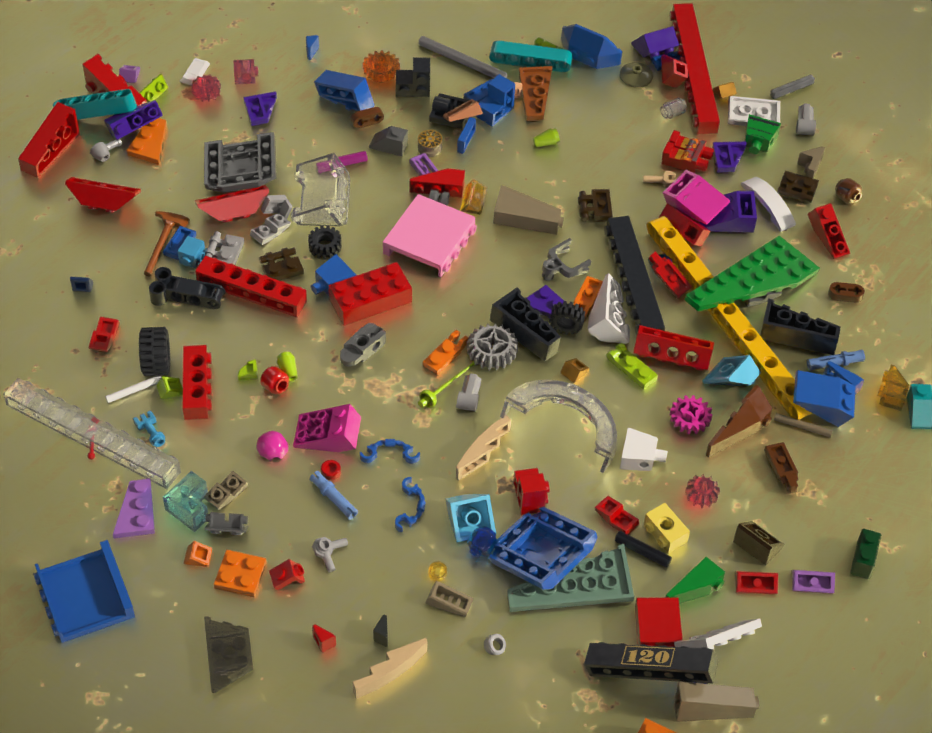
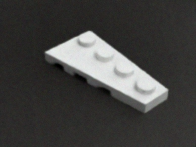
M759 618L740 621L721 629L706 632L707 634L690 637L689 640L674 642L675 647H706L714 649L713 645H725L728 643V639L729 641L741 639V635L754 634L755 629L762 627L761 620Z

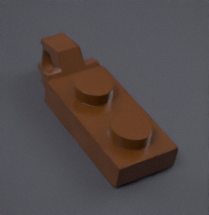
M781 442L765 446L764 451L778 481H780L781 485L785 484L789 494L796 493L798 471L785 443Z

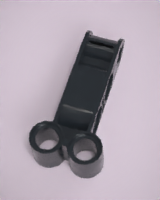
M167 267L156 269L155 281L149 285L151 303L157 306L163 305L169 300L210 309H219L221 298L226 293V290L218 284L172 276L171 270Z

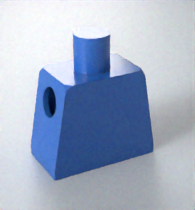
M336 254L316 269V282L311 285V289L316 295L324 291L329 296L328 285L357 275Z

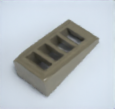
M436 581L425 603L466 617L474 598ZM445 596L449 597L447 601L444 600ZM453 598L457 599L455 605L451 603ZM461 601L465 602L463 608L459 607Z

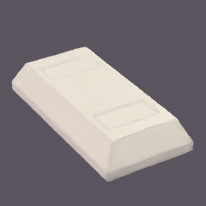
M195 58L180 82L196 87L210 63Z

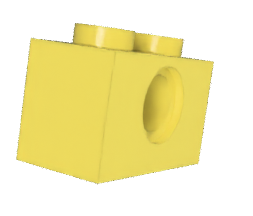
M666 503L645 515V530L655 537L657 544L664 548L667 553L688 542L690 531Z

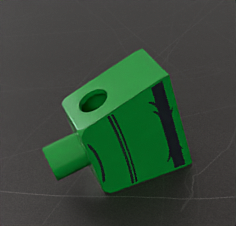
M749 114L745 141L750 153L768 152L778 137L781 123Z

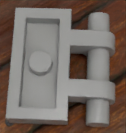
M215 231L214 235L209 239V247L205 249V255L236 265L244 245V238L226 234L225 239H220L221 233ZM216 247L221 248L219 252L215 251Z

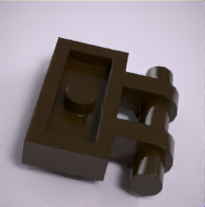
M785 171L777 193L784 195L783 197L785 198L792 197L799 199V202L804 203L806 201L812 203L819 180Z
M592 189L591 195H586L585 191L579 192V215L582 217L583 222H588L589 216H594V221H607L608 218L613 217L609 189Z
M286 247L279 252H268L264 256L259 257L261 264L268 262V265L263 266L264 274L279 281L303 275L304 269L299 257H290L296 254L295 248L288 249ZM281 258L284 259V260L279 261V262H275V261H274V260L281 259Z

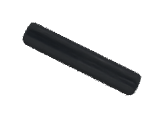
M622 531L616 534L615 541L617 543L624 544L625 547L664 567H668L671 563L672 557Z

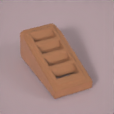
M471 99L445 113L443 117L447 121L452 122L481 115L483 112L479 103Z

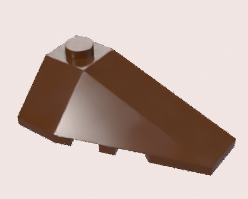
M755 385L743 398L738 412L733 411L726 424L727 427L723 425L709 442L706 451L707 457L713 456L759 432L763 426L767 427L772 420V407L758 385Z

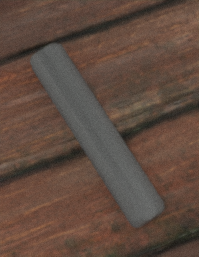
M810 74L772 89L770 96L776 99L814 84L815 78Z

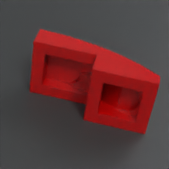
M100 317L97 329L93 331L88 348L108 352L120 324L119 320Z
M607 496L595 506V511L617 531H622L629 535L640 525L638 518L623 509V504L610 496Z

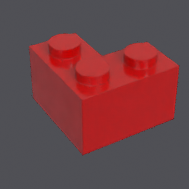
M538 468L514 471L513 483L520 514L540 512L539 508L545 507V504H548L549 482L545 481L543 473L539 474Z

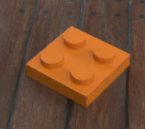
M226 549L214 582V588L255 597L267 563L266 558Z

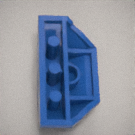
M578 24L563 26L561 42L564 49L572 53V59L595 69L619 66L621 64L622 50L617 49L615 44L606 36Z

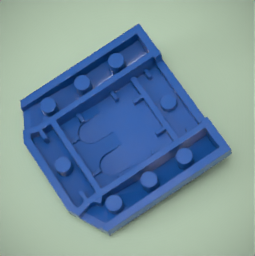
M541 507L539 508L540 512L534 515L530 513L523 515L495 541V550L493 555L490 554L489 558L491 563L545 590L556 586L593 550L598 537L596 531L548 508Z

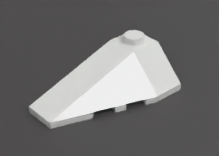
M609 273L605 275L590 313L588 331L599 341L627 344L630 342V328L628 324H625L624 320L627 314L621 306V303L624 302L621 286Z

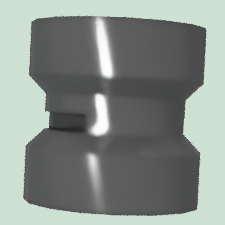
M431 190L429 199L448 206L450 193H439L437 190Z

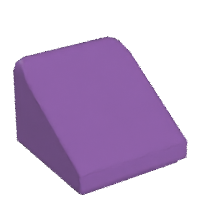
M123 65L119 69V75L126 82L135 83L140 72L139 66Z

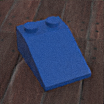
M797 370L795 372L793 403L840 427L854 418L856 386L841 378Z

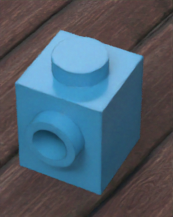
M187 236L178 250L179 263L196 268L205 256L204 241Z

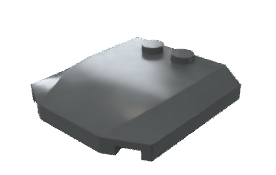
M274 132L256 134L257 140L223 145L222 140L204 142L205 188L218 192H230L257 188L276 179Z

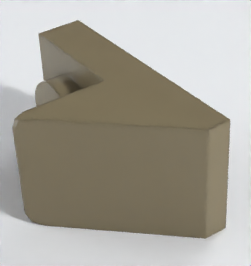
M825 147L800 152L797 164L805 167L804 173H806V177L814 179L822 161Z

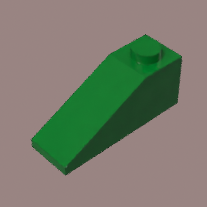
M705 557L666 594L665 598H679V604L710 595L714 590L718 591L723 586L725 571L708 557Z

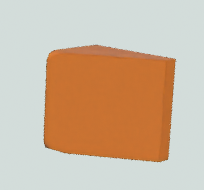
M193 541L187 547L184 564L208 567L212 548Z

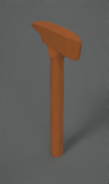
M155 212V216L162 219L164 228L145 269V276H151L170 230L174 226L186 227L190 221L188 217L171 212Z

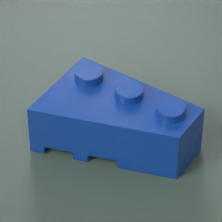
M325 70L314 81L319 96L335 104L339 102L345 105V109L349 111L351 109L361 111L375 106L368 83L364 77Z

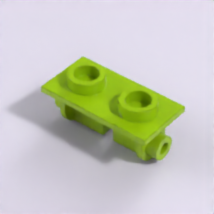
M162 74L153 78L152 82L139 93L147 102L156 100L168 89V86Z

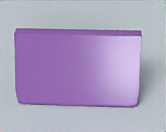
M792 570V590L834 593L835 573Z

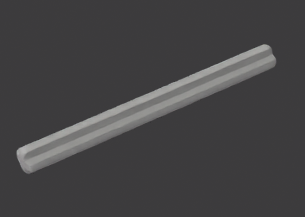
M421 36L419 39L420 46L485 75L495 78L500 74L507 78L506 72L425 36Z

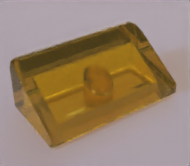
M472 179L466 185L460 211L480 215L488 187Z

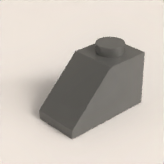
M390 126L374 135L369 148L403 156L408 145V130Z

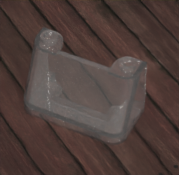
M331 153L297 164L295 179L302 186L300 208L295 207L292 210V221L297 225L306 226L346 225L348 222L350 175L336 154Z

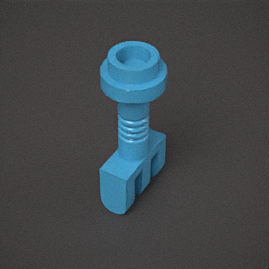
M151 410L147 411L148 418H146L144 413L140 415L142 421H139L137 417L132 418L138 430L146 428L150 434L149 441L151 445L161 447L165 443L164 434L157 432L152 425L157 423Z

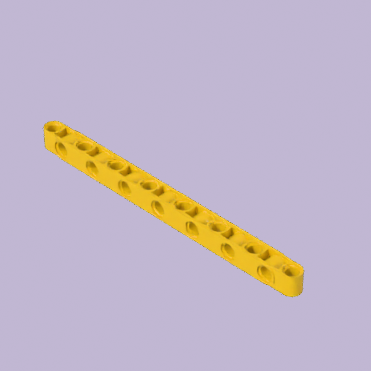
M665 216L647 222L648 233L664 255L670 259L691 284L692 291L714 277ZM721 303L717 307L707 309L740 353L751 356L761 372L759 377L791 418L800 420L813 414L793 403L795 379L735 303Z

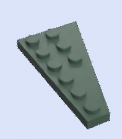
M624 544L617 546V549L601 552L599 556L581 560L552 589L543 590L529 582L508 589L509 611L516 612L634 601Z

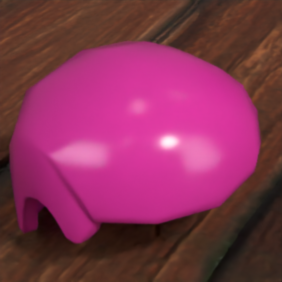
M268 431L258 438L256 449L260 456L270 461L275 457L282 459L288 452V443L281 433Z

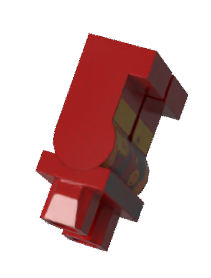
M674 130L663 150L661 164L684 171L688 170L693 173L696 170L706 172L709 160L713 157L714 149L706 147L705 140L690 139L681 136L679 131Z

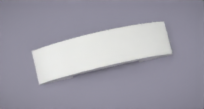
M753 177L741 182V186L745 191H754L756 198L772 215L771 221L780 232L796 225L783 199L766 181L759 177Z

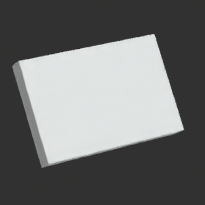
M729 96L728 124L747 126L749 114L780 123V101Z

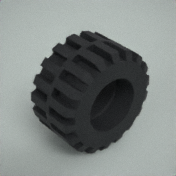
M146 327L140 330L139 360L141 372L144 376L168 375L170 371V342L166 327Z

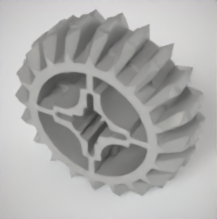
M487 323L486 327L480 325L479 330L474 329L473 333H470L467 341V353L470 360L474 361L475 365L480 364L482 369L488 367L489 371L491 368L498 370L500 366L505 368L506 364L510 365L512 360H515L518 352V341L514 333H510L509 328L504 330L503 325L497 327L496 323L493 326Z

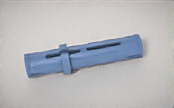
M861 349L852 352L841 351V354L807 359V368L809 371L825 368L828 361L837 365L848 366L850 363L864 362L865 354Z
M315 471L314 473L317 476L315 477L312 474L309 479L320 489V493L323 496H327L349 520L353 519L352 514L356 517L358 510L335 488L331 481H328L319 471Z

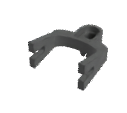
M569 238L549 249L548 259L543 263L542 277L549 281L554 278V274L559 272L567 278L587 274L591 260L588 259L574 268L566 266L557 255L569 252L570 247L568 245H571L572 242Z

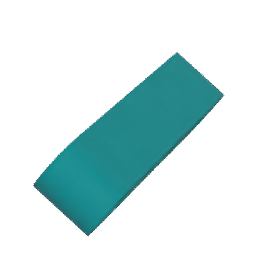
M494 41L489 54V59L494 63L521 67L552 66V71L568 72L571 68L573 57L572 53L565 49L506 41Z
M130 89L64 98L53 103V107L57 102L74 108L77 120L127 113L137 108Z

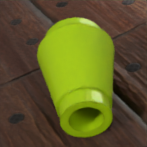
M550 128L534 137L533 142L537 148L556 145L557 142H560V138L556 128Z
M291 352L279 354L277 356V365L288 375L289 382L296 380L298 376L295 356Z

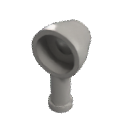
M114 139L106 144L99 142L91 148L90 154L95 159L105 162L110 158L109 150L121 146L122 142L120 139Z

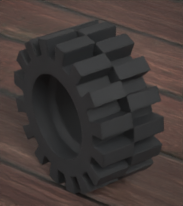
M322 225L320 229L315 227V231L311 230L308 236L309 251L314 257L317 255L318 259L321 256L323 260H326L328 256L330 259L341 251V234L334 227L331 229L328 225L326 228ZM323 240L331 241V243L326 245L320 244L319 242Z
M563 301V304L558 302L552 307L549 323L554 327L555 331L559 330L561 334L563 331L566 335L570 332L572 335L582 330L585 311H583L582 307L578 308V304L573 305V302L567 304V301Z

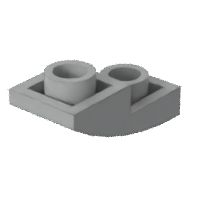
M280 213L266 218L265 224L251 229L250 236L261 245H264L283 233L291 225V222Z

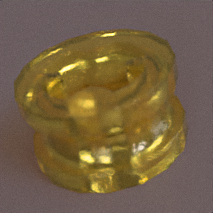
M436 561L429 566L428 573L430 579L440 582L446 578L447 567L443 562ZM436 568L441 569L439 575H435Z

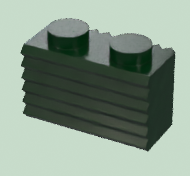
M867 529L861 530L850 573L852 575L865 579L871 578L880 546L881 533Z

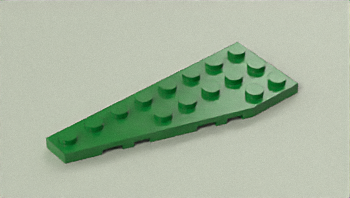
M778 236L688 293L684 300L697 311L717 307L721 303L731 304L734 303V300H748L764 296L767 292L771 291L781 292L784 288L789 287L793 289L816 275L820 267L781 236Z

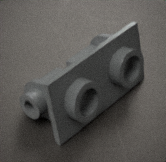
M211 512L206 514V522L209 523L206 525L205 530L210 531V533L221 534L224 531L230 532L232 535H242L248 529V526L244 525L248 523V516H244V514L229 513V521L225 520V513Z

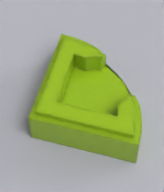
M256 359L248 361L239 370L238 380L258 379Z

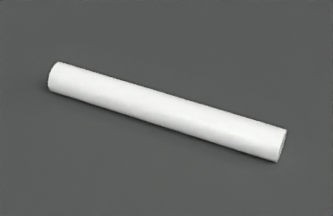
M157 375L105 396L106 400L110 403L158 384L161 376Z

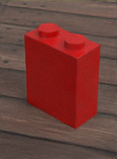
M679 598L636 599L637 645L675 647L674 642L683 640Z

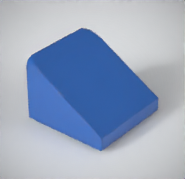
M318 35L306 36L307 59L311 60L319 49Z

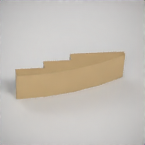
M507 415L485 430L465 452L456 466V479L458 481L489 461L490 452L500 446V437L510 432L511 419Z
M424 638L386 652V661L371 666L369 676L353 681V693L356 699L383 687L411 668L427 652V639Z

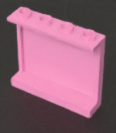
M418 194L384 239L383 254L390 256L393 251H396L437 268L438 277H442L444 272H448L452 261L458 258L461 248L466 246L470 235H474L477 228L475 217Z

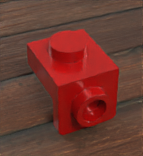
M290 559L269 570L273 586L277 590L294 581L300 584L305 582L303 567Z

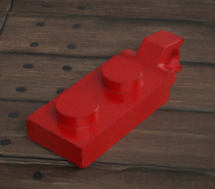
M656 251L650 255L648 259L653 264L651 268L676 299L692 288L691 284L670 259L661 258Z

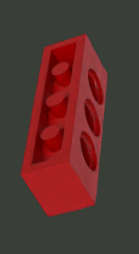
M640 325L633 353L640 357H653L662 362H674L679 366L687 365L697 370H708L714 342ZM651 343H657L659 347H653ZM675 347L678 351L674 352L671 351L669 348ZM692 351L695 352L697 355L691 356L688 354V352Z
M207 345L183 346L184 420L208 419V411H212L211 399H208V395H212L211 383H208V379H212L211 368H208V364H212L211 352H207Z

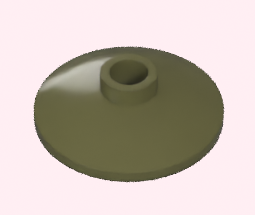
M632 62L621 68L620 79L628 86L644 87L651 83L653 72L650 67L643 63Z

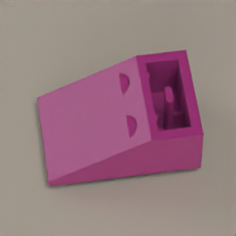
M685 170L662 192L666 203L688 217L706 225L730 203L727 197L701 176Z
M351 404L299 414L293 447L330 452L356 449L361 416Z

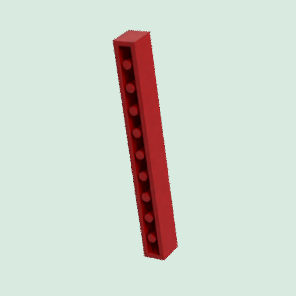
M693 3L673 4L669 18L672 21V26L679 46H677V55H680L679 61L688 65V79L685 80V91H688L687 101L691 104L690 115H693V127H696L697 134H718L720 120Z

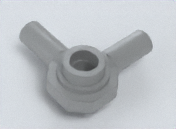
M326 537L318 538L314 541L312 545L313 551L316 556L323 558L328 573L336 570L331 558L333 550L347 546L348 541L346 538L331 541Z

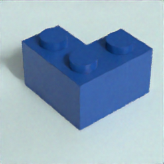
M500 74L491 79L488 83V96L478 102L483 114L476 117L492 127L514 108L515 83Z

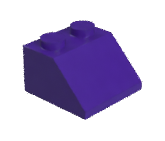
M673 26L644 34L631 42L632 46L643 58L647 56L654 58L659 56L661 52L668 54L674 52V48L679 46Z

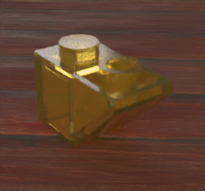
M891 364L889 371H885L882 382H885V385H880L877 395L881 397L879 405L902 411L909 384L896 366Z

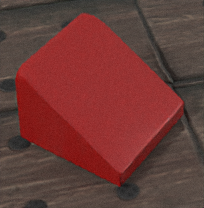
M316 624L312 625L313 638L320 651L325 652L336 646V636Z

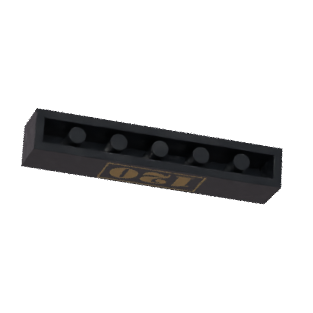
M599 642L589 644L584 665L589 675L593 677L713 684L718 660L714 650L706 647L688 648L685 646L668 647L665 645L647 646L645 644L627 645L624 643L607 644Z

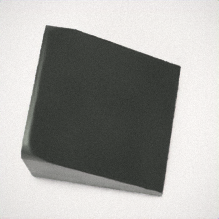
M384 614L373 630V639L385 647L388 646L387 615Z

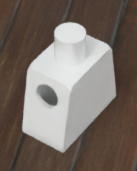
M628 428L620 469L651 471L654 460L666 463L668 451L656 449L657 437Z

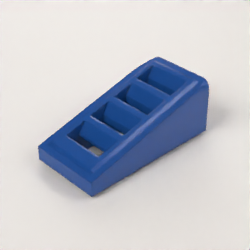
M831 361L826 363L823 375L841 378L856 386L855 395L861 391L864 379Z

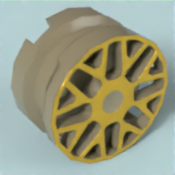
M434 130L421 132L418 136L419 153H425L428 157L439 155L442 151L441 134Z

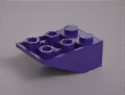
M734 191L724 194L730 200V203L707 225L699 222V224L713 232L754 233L757 221L754 191Z

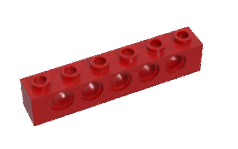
M205 255L195 270L197 281L221 285L227 294L297 318L307 303L305 289L270 278L267 275L252 272L249 269L235 266L232 263L220 261L217 258Z

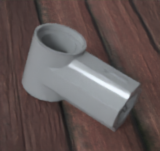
M804 103L798 108L796 134L814 136L816 120H814L813 107L810 104Z
M470 373L465 375L462 391H459L456 408L476 412L479 399L478 393L481 386V378L477 374Z

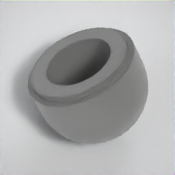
M492 634L485 639L484 649L488 654L500 655L505 651L506 642L502 635ZM494 640L500 644L499 650L493 647Z

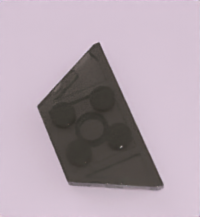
M206 616L204 621L211 691L216 693L253 670L249 629L239 625L234 626L225 621L222 623L213 621L211 617Z

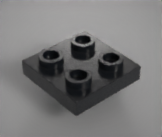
M439 93L433 100L429 122L462 129L466 118L449 122L444 119L443 115L469 100Z

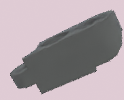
M367 323L361 327L344 344V348L340 351L341 363L344 366L350 367L357 365L360 361L365 362L385 345L386 331L374 323Z

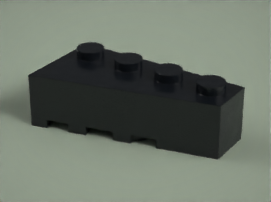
M518 287L492 304L490 321L494 324L496 323L498 327L503 325L504 330L509 328L510 333H514L519 343L546 362L558 353L560 335L547 321L541 318L538 310L532 308L530 301L521 295Z
M768 298L760 334L763 340L830 355L835 354L840 326L820 318H810L808 313L802 311L797 313L790 310V306L785 304L782 306L774 303V300Z

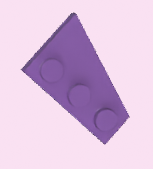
M150 479L129 482L113 532L114 539L155 534Z

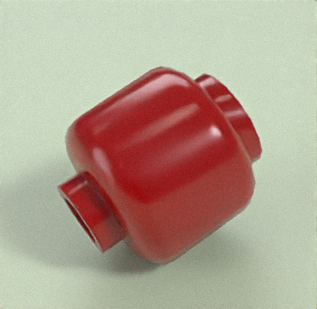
M271 366L262 373L260 383L267 391L278 395L288 388L289 377L280 368Z

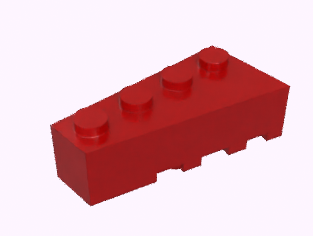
M96 54L82 64L86 81L85 87L90 93L97 94L130 89L137 106L147 103V100L132 85L128 87L125 79L121 75L117 76L112 71L113 67L109 63L105 65L101 61L102 57L99 54Z
M60 102L56 103L19 156L18 161L21 171L39 178L76 139L80 132L74 108Z

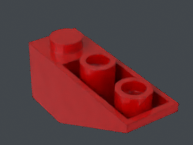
M447 168L410 178L409 193L430 195L431 190H437L439 193L449 192V197L462 198L465 170Z
M668 203L659 218L665 216L684 239L697 246L702 247L711 232Z
M831 203L817 207L807 214L814 232L833 259L850 254Z

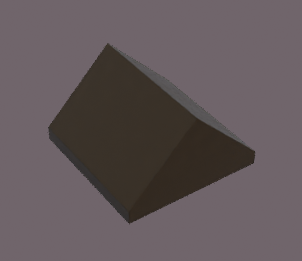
M753 521L739 523L733 540L736 545L765 566L785 545Z

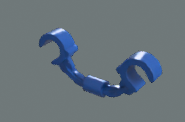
M395 439L380 440L375 444L367 446V452L371 453V456H365L360 452L361 461L371 463L377 458L376 450L378 446L395 447V445L403 447V458H405L406 462L414 464L420 460V452L414 457L409 456L413 452V446Z
M407 477L402 481V490L408 496L411 494L419 495L420 500L417 504V513L415 516L410 517L406 513L396 517L395 528L399 532H403V527L399 524L400 522L404 521L411 527L425 510V498L418 484L411 488L406 486L412 482V477Z

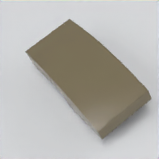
M232 471L221 484L217 482L204 496V499L220 510L234 500L249 484Z

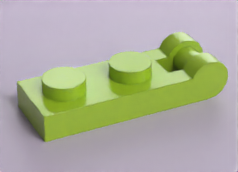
M623 343L618 344L615 350H610L606 354L607 359L643 389L647 388L658 378V374L628 351Z

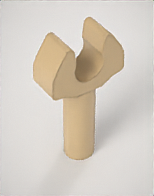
M665 171L662 176L644 175L643 182L663 183L665 188H667L675 181L676 173Z

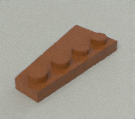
M552 66L519 68L526 121L544 119Z

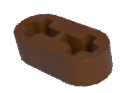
M372 107L353 113L350 119L355 128H363L380 123L384 119V114L379 107Z
M834 282L830 285L828 296L836 301L857 303L863 299L865 290L858 284Z

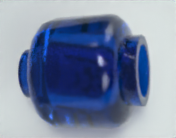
M485 526L476 528L467 541V545L470 548L469 552L477 558H480V556L488 557L497 545L496 533Z

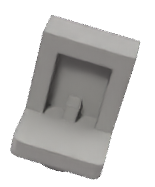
M267 195L261 207L263 214L280 213L286 219L292 209V205L285 195Z

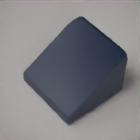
M70 277L72 291L91 292L93 280L86 277Z

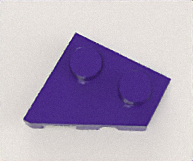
M276 91L244 97V104L251 126L269 123L277 99Z
M746 141L713 142L712 148L714 149L717 173L735 172L745 151Z
M547 285L527 297L532 308L538 310L541 316L544 315L550 318L552 307L558 302L563 304L564 301Z

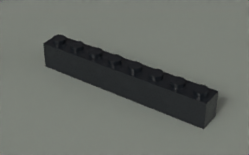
M630 217L608 218L604 232L605 236L609 237V249L613 250V262L618 266L617 274L622 279V291L626 292V303L631 308L632 321L635 320L636 335L640 325L665 331V325Z

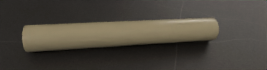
M776 413L774 418L775 421L830 438L833 431Z

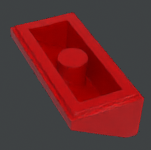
M735 571L736 592L778 594V573Z

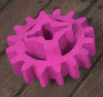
M685 395L684 400L677 398V403L673 402L670 409V421L674 422L675 428L681 427L680 432L687 430V434H690L691 431L698 434L699 429L704 432L705 428L710 426L713 416L711 414L712 408L708 407V402L702 403L701 397L696 400L695 395H692L691 399Z

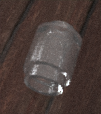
M677 97L664 103L660 111L665 119H672L685 113L687 104L684 99Z

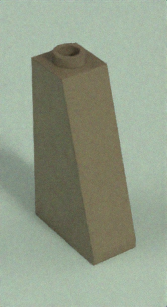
M501 185L494 210V224L557 235L558 228H562L564 217H561V209Z
M679 682L674 699L676 721L754 718L756 709H759L758 696L754 695L753 688Z

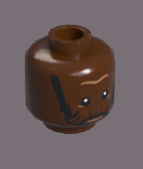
M851 178L840 180L835 187L836 196L846 204L858 202L862 197L861 185Z

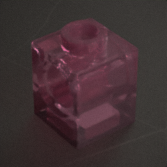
M254 59L233 60L235 85L256 83L255 76H258V66H254Z

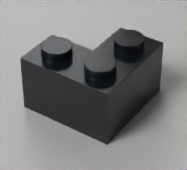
M413 57V70H396V97H430V58Z

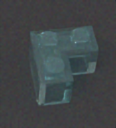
M190 471L163 496L165 510L194 532L206 522V514H208L207 505L201 502L208 493L206 481L193 471Z

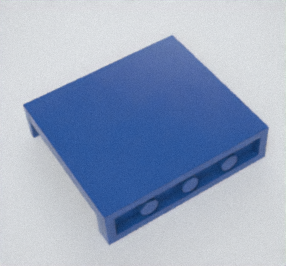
M108 540L100 542V550L40 570L38 563L35 564L37 572L33 573L36 584L42 585L43 589L39 590L42 601H47L48 607H45L48 619L53 618L54 624H51L54 636L60 637L61 643L135 618L131 600Z

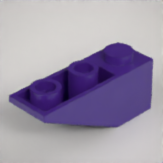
M156 100L138 105L131 112L114 114L105 119L104 122L111 136L118 140L158 119L163 114Z

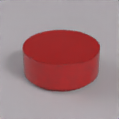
M327 460L321 465V474L327 480H335L341 474V466L335 460Z

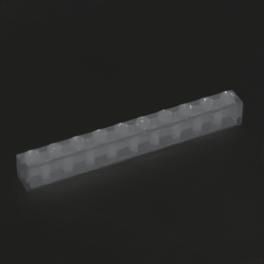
M17 378L3 394L6 405L89 449L92 448L96 453L146 479H150L165 489H168L181 473L180 464L176 457L166 455L157 447H151L143 440L130 436L126 431L118 430L110 423L97 419L93 414L81 411L79 407L66 403L60 397L52 396L45 389H39L29 381Z

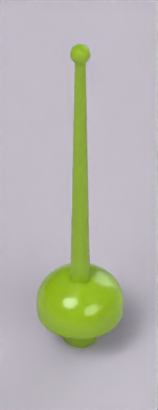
M474 361L434 392L430 390L420 392L418 405L421 408L424 406L433 408L437 402L436 395L475 365Z

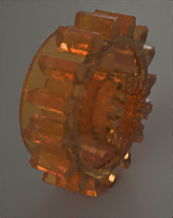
M383 50L380 53L374 51V55L369 53L363 62L364 74H367L368 79L370 78L375 82L381 83L395 79L396 70H400L399 58H396L395 54L390 55V51L384 53Z

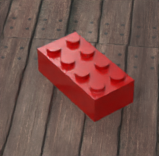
M397 262L328 285L329 300L343 326L412 302V287Z

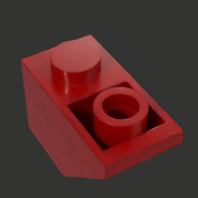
M663 54L661 56L662 83L678 88L688 79V65Z

